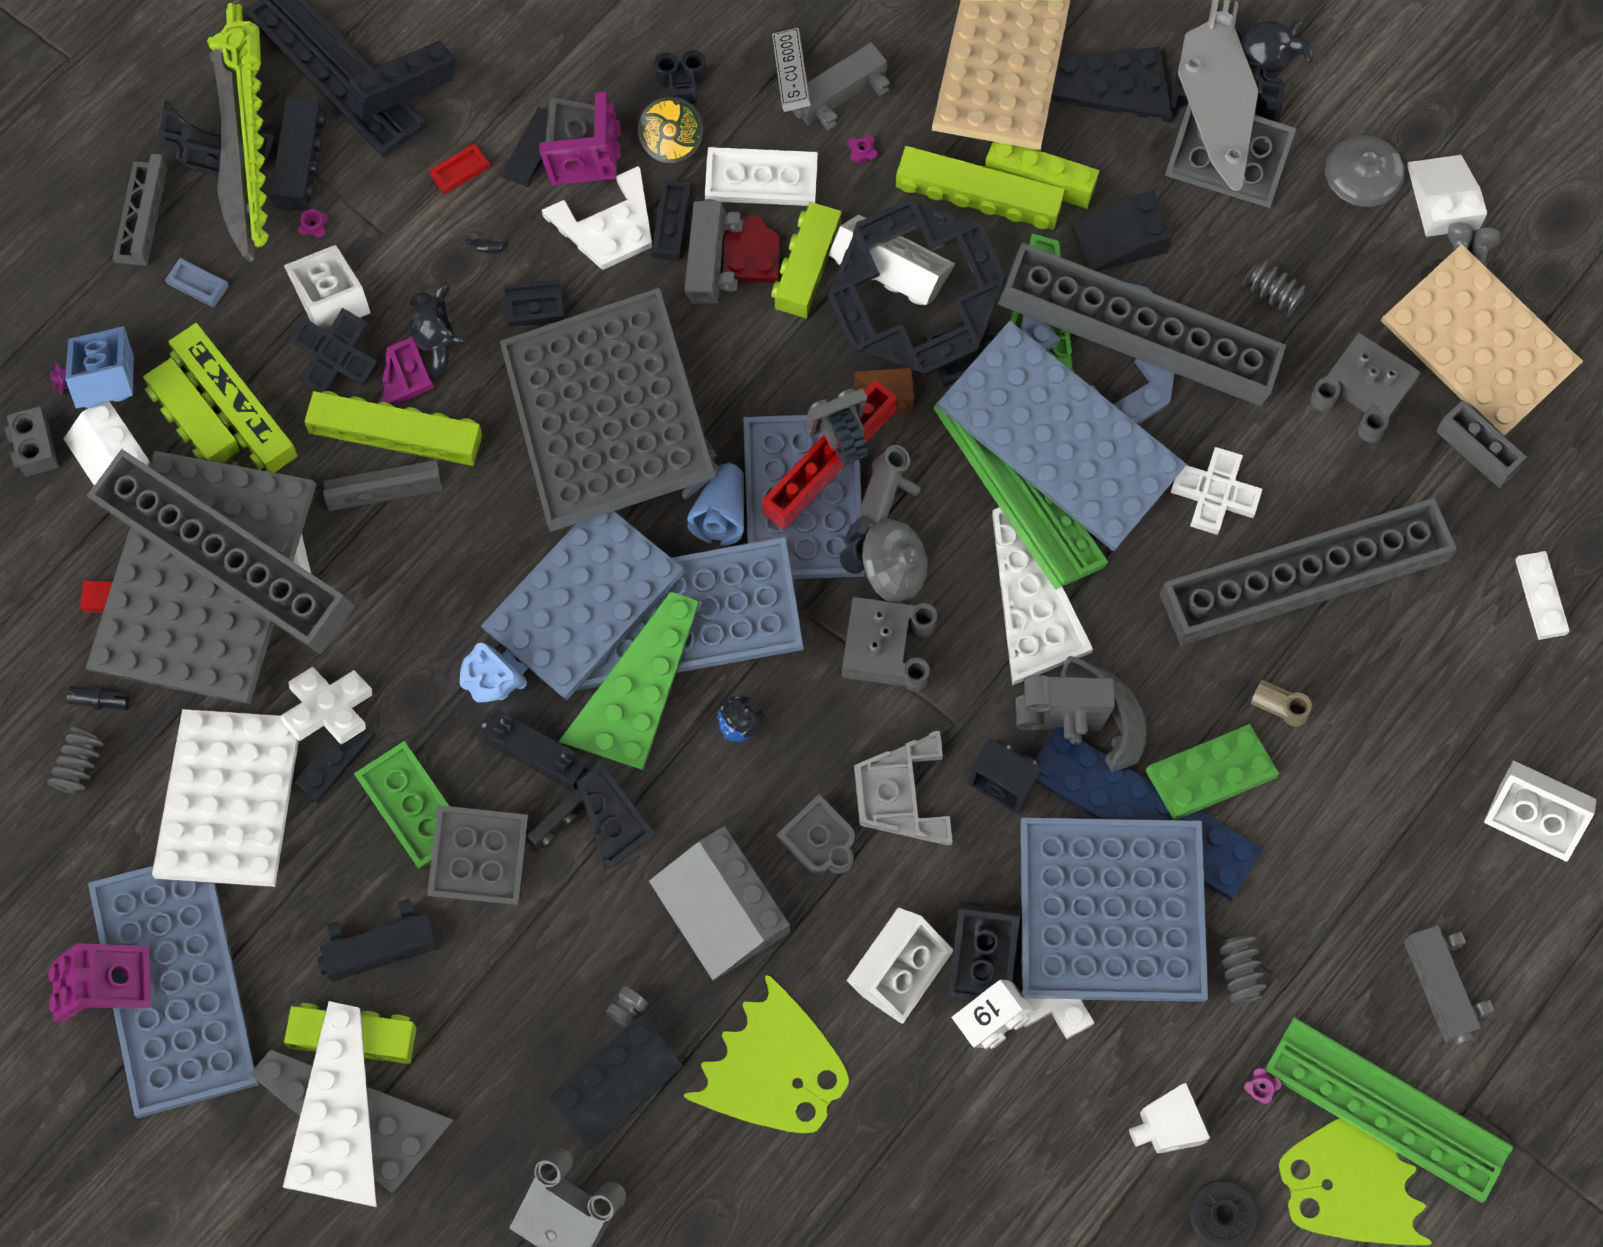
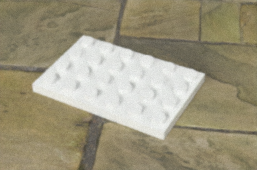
M182 709L152 872L154 879L275 887L299 742L282 723L281 716Z

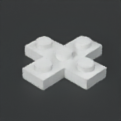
M1215 447L1208 471L1186 465L1176 477L1171 493L1198 501L1191 527L1218 535L1226 510L1250 518L1254 517L1262 489L1235 480L1243 455Z
M314 667L289 681L290 690L302 703L281 715L282 723L299 741L325 726L336 740L343 744L366 729L365 722L352 708L371 697L372 688L355 670L331 685Z
M1026 999L1034 1011L1027 1015L1030 1020L1024 1027L1052 1014L1066 1039H1069L1094 1024L1093 1019L1081 1000Z

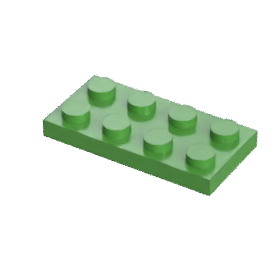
M1250 724L1151 764L1146 769L1150 780L1173 820H1178L1274 780L1279 774Z
M403 741L354 773V775L419 871L431 864L437 805H449L408 745Z

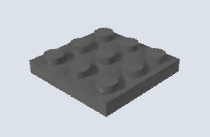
M437 805L427 896L518 905L528 815Z

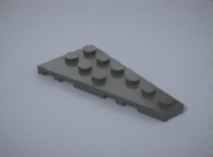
M270 1050L250 1075L297 1115L301 1116L313 1066ZM366 1086L374 1179L391 1194H394L454 1120Z

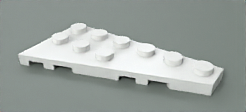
M999 507L993 510L992 517L1012 685L1024 681L1029 676H1036L1065 664L1069 656L1081 658L1092 653L1093 648L1063 587L1057 590L1054 589Z
M329 1001L283 1187L377 1207L360 1008Z

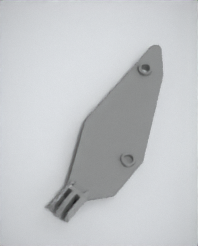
M1212 0L1208 22L1185 34L1178 75L1211 163L1232 190L1238 191L1243 186L1258 88L1235 30L1238 2H1234L1231 14H1229L1230 0H1223L1219 12H1217L1219 0Z

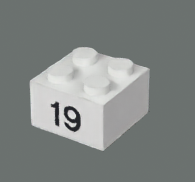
M999 980L951 1018L973 1048L987 1049L990 1047L992 1049L1006 1039L1004 1036L1005 1032L1013 1028L1017 1030L1030 1020L1027 1015L1034 1010L1027 1000L1022 997L1021 992L1012 981Z

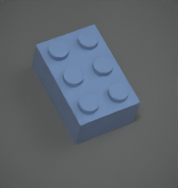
M124 326L68 339L65 380L76 409L81 407L92 408L103 402L112 400L122 401L129 396H133L134 354Z

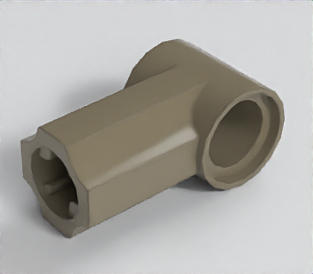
M1262 679L1251 701L1252 705L1283 718L1288 725L1294 727L1302 726L1306 723L1312 708L1311 700L1307 695L1299 692L1291 693ZM1298 705L1303 708L1304 713L1295 714L1290 710V707Z

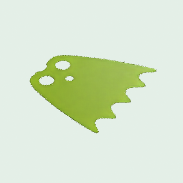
M766 975L765 980L769 991L767 1000L764 1002H743V1008L748 1020L746 1028L739 1032L725 1031L722 1033L727 1046V1056L720 1061L701 1063V1067L708 1079V1085L703 1091L686 1093L684 1097L704 1107L750 1123L794 1133H813L821 1127L827 1118L829 1103L840 1098L849 1084L848 1074L842 1061L814 1022L772 977ZM825 1070L832 1071L837 1077L836 1085L829 1090L822 1089L817 1082L818 1075ZM800 1078L803 1081V1087L799 1089L794 1088L792 1085L793 1080ZM809 1102L815 1107L816 1114L812 1120L803 1122L797 1117L796 1109L800 1103Z
M1339 1118L1294 1145L1280 1159L1279 1170L1282 1181L1291 1191V1198L1288 1201L1290 1216L1297 1226L1318 1234L1362 1242L1396 1245H1430L1432 1243L1431 1240L1417 1233L1413 1227L1414 1218L1426 1208V1205L1410 1197L1405 1190V1183L1416 1172V1167L1401 1161L1397 1157L1396 1151ZM1296 1160H1304L1310 1166V1174L1303 1180L1295 1178L1291 1173V1165ZM1329 1179L1333 1183L1332 1189H1323V1180ZM1312 1198L1318 1202L1320 1211L1316 1217L1307 1218L1302 1215L1300 1204L1304 1199Z

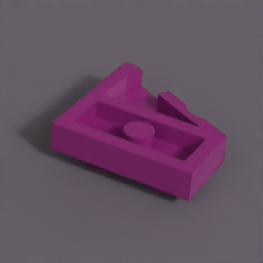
M412 337L387 347L385 359L387 367L383 375V382L385 383L384 394L380 398V402H386L395 406L434 389L419 347L414 343Z

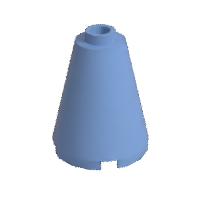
M726 463L719 465L716 477L708 481L690 510L687 518L688 529L694 536L708 543H711L712 539L721 540L720 545L733 544L741 539L744 531V474L735 464Z

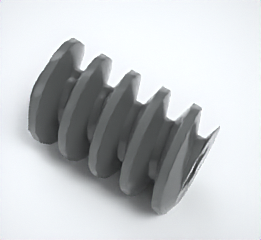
M1268 260L1261 264L1257 262L1246 275L1242 286L1245 288L1252 284L1250 291L1253 294L1261 290L1260 298L1262 300L1270 296L1269 304L1274 306L1279 303L1278 310L1280 312H1284L1289 308L1287 314L1289 317L1303 298L1306 285L1303 284L1296 289L1297 279L1294 278L1287 283L1285 282L1286 272L1278 277L1276 276L1277 266L1269 271L1267 270Z
M70 727L74 734L66 735L65 741L69 745L61 747V752L65 756L57 757L56 763L60 767H54L51 770V773L56 778L48 779L47 784L62 792L75 794L76 790H86V787L79 781L80 779L90 780L91 777L84 772V769L95 768V765L89 761V757L99 758L100 755L93 748L103 747L104 743L91 733Z
M1240 936L1224 940L1220 943L1224 945L1219 949L1220 955L1227 957L1222 961V965L1225 968H1229L1225 972V978L1233 980L1227 985V988L1231 992H1236L1230 996L1232 1003H1247L1264 998L1259 992L1266 989L1267 984L1257 983L1258 979L1264 977V972L1254 971V968L1261 965L1262 962L1260 960H1252V956L1259 953V949L1249 948V944L1255 942L1256 937Z

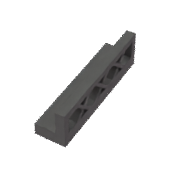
M151 154L149 163L133 161L113 254L114 263L148 265L167 173V166L163 156L160 154ZM139 171H147L143 185L138 180ZM142 194L140 207L136 209L132 204L133 199ZM137 218L135 232L131 233L127 228L128 223ZM132 242L130 251L132 256L122 255L123 248Z
M434 460L324 481L325 490H323V494L329 511L436 492L443 489L438 462Z

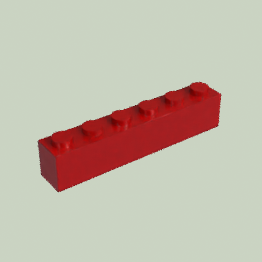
M876 380L864 391L867 401L863 415L859 417L865 430L864 438L866 443L896 411L897 396ZM825 435L812 446L762 500V514L782 530H785L845 466L840 461L839 456H837L836 449H831Z

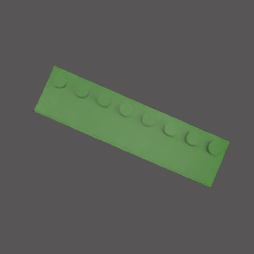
M937 403L935 404V412L1055 590L1101 570L1108 564L1101 550L1081 524L936 407Z
M1295 1017L1292 1019L1265 1067L1267 1074L1273 1078H1279L1286 1087L1481 1203L1486 1201L1502 1170V1166L1513 1149L1511 1144Z

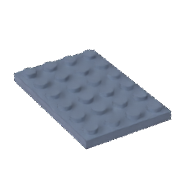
M807 415L743 417L748 544L786 537L793 579L865 577V570L858 574H852L846 571L840 562L842 550L850 545L845 542L850 525L856 521L862 505L859 460L845 465L785 530H782L762 514V500L824 433L809 437L805 429Z
M613 511L575 524L486 619L481 627L567 701L679 580L685 571L679 564Z

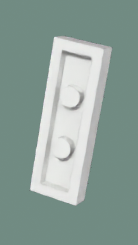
M1546 551L1518 556L1515 561L1538 640L1567 635L1569 627Z

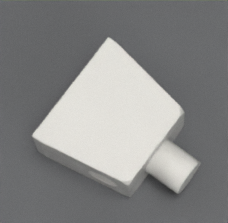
M1186 1083L1143 1108L1140 1112L1143 1124L1129 1129L1135 1146L1152 1141L1157 1153L1205 1144L1210 1139Z

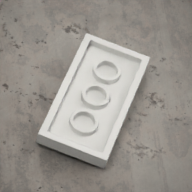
M708 147L705 200L809 206L810 202L815 203L818 152Z

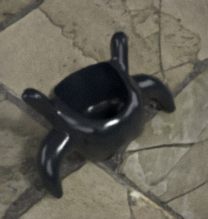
M1271 20L1257 22L1248 29L1246 35L1242 30H1236L1246 59L1267 68V73L1278 72L1285 68L1292 54L1304 55L1308 63H1311L1313 60V48L1309 42L1303 38L1296 37L1303 25V22L1300 20L1293 22L1290 28Z
M443 282L433 298L425 292L416 293L410 300L411 306L419 305L410 317V334L414 343L420 349L432 354L431 380L439 378L444 373L449 360V350L454 345L462 344L465 341L460 335L454 336L444 302V298L450 290V285L447 282Z

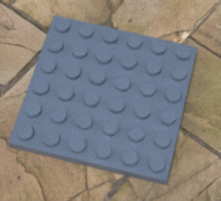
M1021 818L1022 997L1024 999L1206 1002L1208 1000L1202 821Z

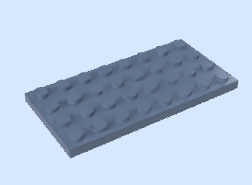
M1011 321L1004 326L936 406L1112 551L1116 550L1187 465Z
M786 537L671 558L684 569L685 573L576 691L601 686L670 592L700 602L676 673L804 650Z
M153 866L88 883L100 944L149 946L151 1006L147 1009L113 1008L134 1116L136 1118L259 1085V1082L250 1075L255 1068L216 883L154 879L152 875ZM113 969L111 972L113 981L123 984L125 980L124 974L118 969Z

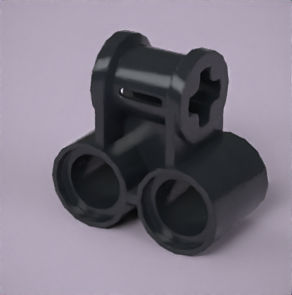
M689 50L683 54L681 60H678L670 52H663L657 55L654 61L656 82L662 87H669V97H678L686 101H692L693 104L698 103L696 85L702 83L706 78V59L704 54L698 50ZM697 66L698 68L692 69L689 67Z

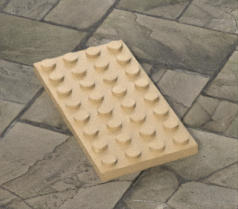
M960 0L932 130L1041 150L1070 0Z

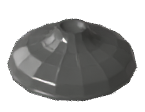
M1361 134L1345 138L1333 146L1325 160L1324 174L1329 187L1340 199L1355 206L1374 207L1385 204L1397 196L1404 184L1405 167L1400 154L1390 143L1376 136Z
M890 518L876 522L868 530L863 543V565L867 579L873 589L889 602L903 603L912 600L922 589L927 576V557L924 545L917 533L906 523Z

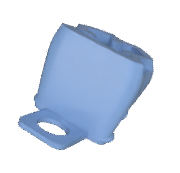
M478 643L462 662L460 686L465 690H469L476 702L483 703L503 700L513 690L517 688L523 689L526 686L527 681L523 674L528 668L522 662H518L508 650L501 654L487 644Z

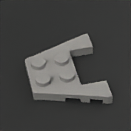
M934 731L927 737L917 741L915 739L896 750L884 752L854 765L860 826L943 845H952L950 816L918 818L912 762L942 760L940 731Z

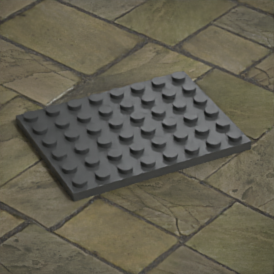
M660 288L500 341L545 519L550 532L716 477Z
M154 451L150 468L291 561L294 560L316 487V483L313 480ZM130 527L85 669L94 673L251 704L274 623Z

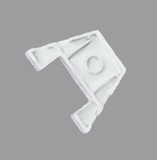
M639 167L616 176L617 183L625 195L626 201L580 222H576L565 200L542 210L543 217L548 222H552L561 234L570 238L578 246V249L602 270L652 248Z

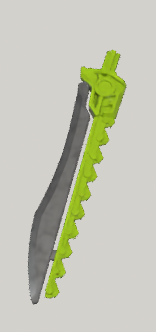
M229 3L226 9L227 25L220 33L214 37H209L207 40L209 47L213 50L210 53V58L214 64L221 114V157L217 190L222 214L229 233L242 256L248 261L254 260L253 241L256 247H262L267 242L269 236L262 230L268 215L261 210L267 196L260 191V188L264 184L266 176L259 171L265 157L258 152L264 138L257 132L263 122V119L257 115L262 100L256 96L261 82L255 78L261 66L259 27L254 23L243 21L242 6L240 4L234 5ZM229 68H230L235 74H237V77H236L232 72L229 71Z

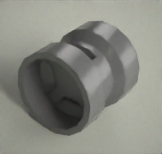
M623 986L618 993L619 1000L611 1003L606 1009V1013L616 1022L627 1028L635 1020L637 1012H643L648 1003L635 991Z

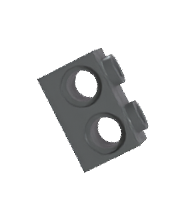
M41 406L7 415L9 426L5 427V433L9 443L14 445L15 451L11 452L14 467L20 468L25 477L59 468L48 418ZM32 427L29 432L22 433L25 428ZM38 452L35 457L28 458L31 453Z

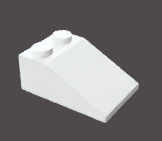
M1462 155L1408 162L1407 166L1426 237L1448 234V226L1458 222L1471 225L1473 230L1480 229L1487 215V210L1481 189Z
M336 245L284 265L310 321L324 330L329 331L342 308L359 318L371 313L361 284Z

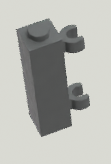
M872 43L867 44L807 82L811 106L792 110L798 119L802 118L807 125L820 119L824 128L827 131L837 126V123L834 121L837 119V115L833 109L871 85L880 98L889 92L887 86L890 85V82L885 77L887 60Z
M706 199L694 202L685 282V293L691 304L718 303L719 290L737 291L738 280L734 279L735 273H721L725 230L742 232L744 221L740 220L741 214L738 212L727 214L721 201Z
M1435 926L1410 934L1404 941V944L1445 1044L1455 1041L1456 1045H1461L1474 1039L1473 1035L1481 1029L1478 1019L1490 1016V1013L1495 1011L1490 1000L1471 1006L1449 952L1461 948L1466 943L1462 932L1443 938L1439 926Z

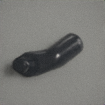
M469 237L465 238V243L471 245L472 249L489 254L501 253L504 248L501 242H484L480 239L472 240Z

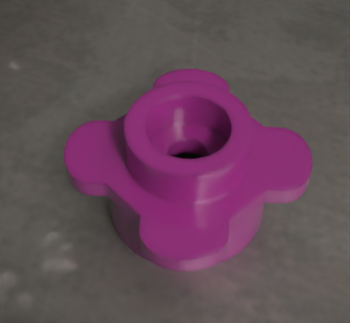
M866 135L864 138H850L847 145L851 148L850 158L853 162L866 163L877 157V151L873 148L874 138L872 136Z
M314 209L305 210L301 214V225L298 226L299 233L301 235L312 234L317 238L324 236V226L328 222V215Z
M55 362V370L50 371L52 386L59 389L60 395H64V389H69L65 380L66 366L60 367L59 362Z
M1257 1068L1254 1071V1077L1251 1081L1245 1083L1244 1088L1253 1098L1267 1104L1272 1101L1274 1092L1281 1088L1282 1083L1279 1078H1273L1267 1074L1264 1068ZM1264 1083L1266 1087L1262 1088L1260 1084Z

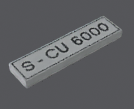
M794 28L773 33L772 37L783 111L786 112L811 106L799 29Z

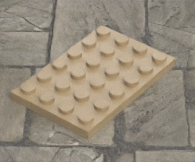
M1462 244L1381 319V322L1461 400L1466 402L1503 436L1513 429L1583 362Z

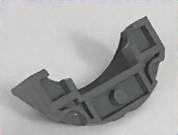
M1067 657L1060 673L1061 677L1113 678L1114 709L1111 714L1122 735L1113 738L1112 746L1114 749L1105 758L1110 771L1114 772L1138 764L1144 751L1147 734L1143 710L1135 695L1119 678L1109 671L1076 657Z

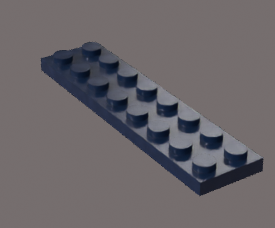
M1061 727L1054 729L1035 759L1038 767L1042 768L1038 784L1095 819L1173 820L1152 782L1127 767L1111 772L1105 761L1106 754L1084 741L1078 745L1072 744L1069 739L1064 738V729ZM1200 811L1178 819V821H1202L1204 885L1232 901L1261 853L1262 848Z

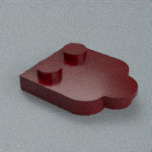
M747 216L742 219L744 221L742 232L728 231L725 234L723 272H734V279H737L738 282L775 283L778 281L779 236L774 230L766 228L765 222L760 217Z

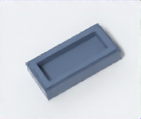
M179 258L165 279L168 285L213 308L229 287L227 281L182 258Z

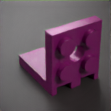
M606 92L595 93L594 137L540 143V155L552 186L616 179L617 158H621L620 144L617 142V137L621 136L620 121L615 120V106L613 102L609 103Z
M77 943L55 959L49 967V981L53 983V994L50 996L49 1009L50 1012H53V1022H66L85 1008L147 1009L151 1006L149 946ZM113 969H118L124 974L125 980L123 984L113 981L111 977Z

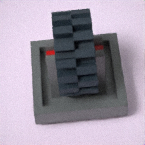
M863 388L854 391V389L845 390L838 395L837 399L829 402L826 399L814 403L811 409L808 410L805 429L809 437L823 432L831 449H836V454L844 465L868 455L864 438L865 430L859 418L863 415L867 401Z

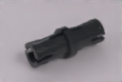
M70 686L68 691L72 693H67V703L69 705L93 706L95 710L113 708L127 711L129 705L126 703L131 702L130 692L105 690L101 686H97L95 689Z

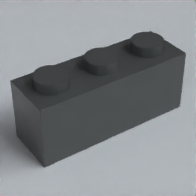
M1463 400L1443 418L1436 431L1499 489L1519 471L1527 458Z

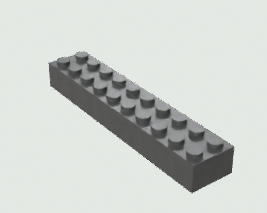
M1021 243L1014 257L997 304L1258 406H1262L1272 392L1286 345L1025 243Z
M123 449L119 451L87 494V497L101 508L320 655L355 607L343 594Z
M1435 498L1166 581L1163 584L1160 596L1179 644L1183 646L1449 562L1457 548Z

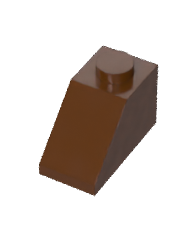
M911 368L854 372L855 390L863 388L865 391L876 380L897 396L894 414H904L908 411H913L914 392Z

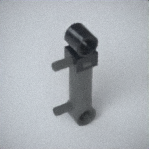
M889 446L872 462L873 473L857 519L850 525L845 542L850 545L843 549L840 554L841 565L849 573L858 574L865 570L863 565V543L867 532L876 522L887 519L897 488L913 496H917L921 490L920 486L902 477V473L910 465V457L901 446Z

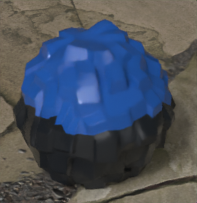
M741 695L737 697L732 696L722 703L717 719L719 728L726 740L741 742L759 734L765 715L761 709L754 714L750 707L744 705L749 697Z

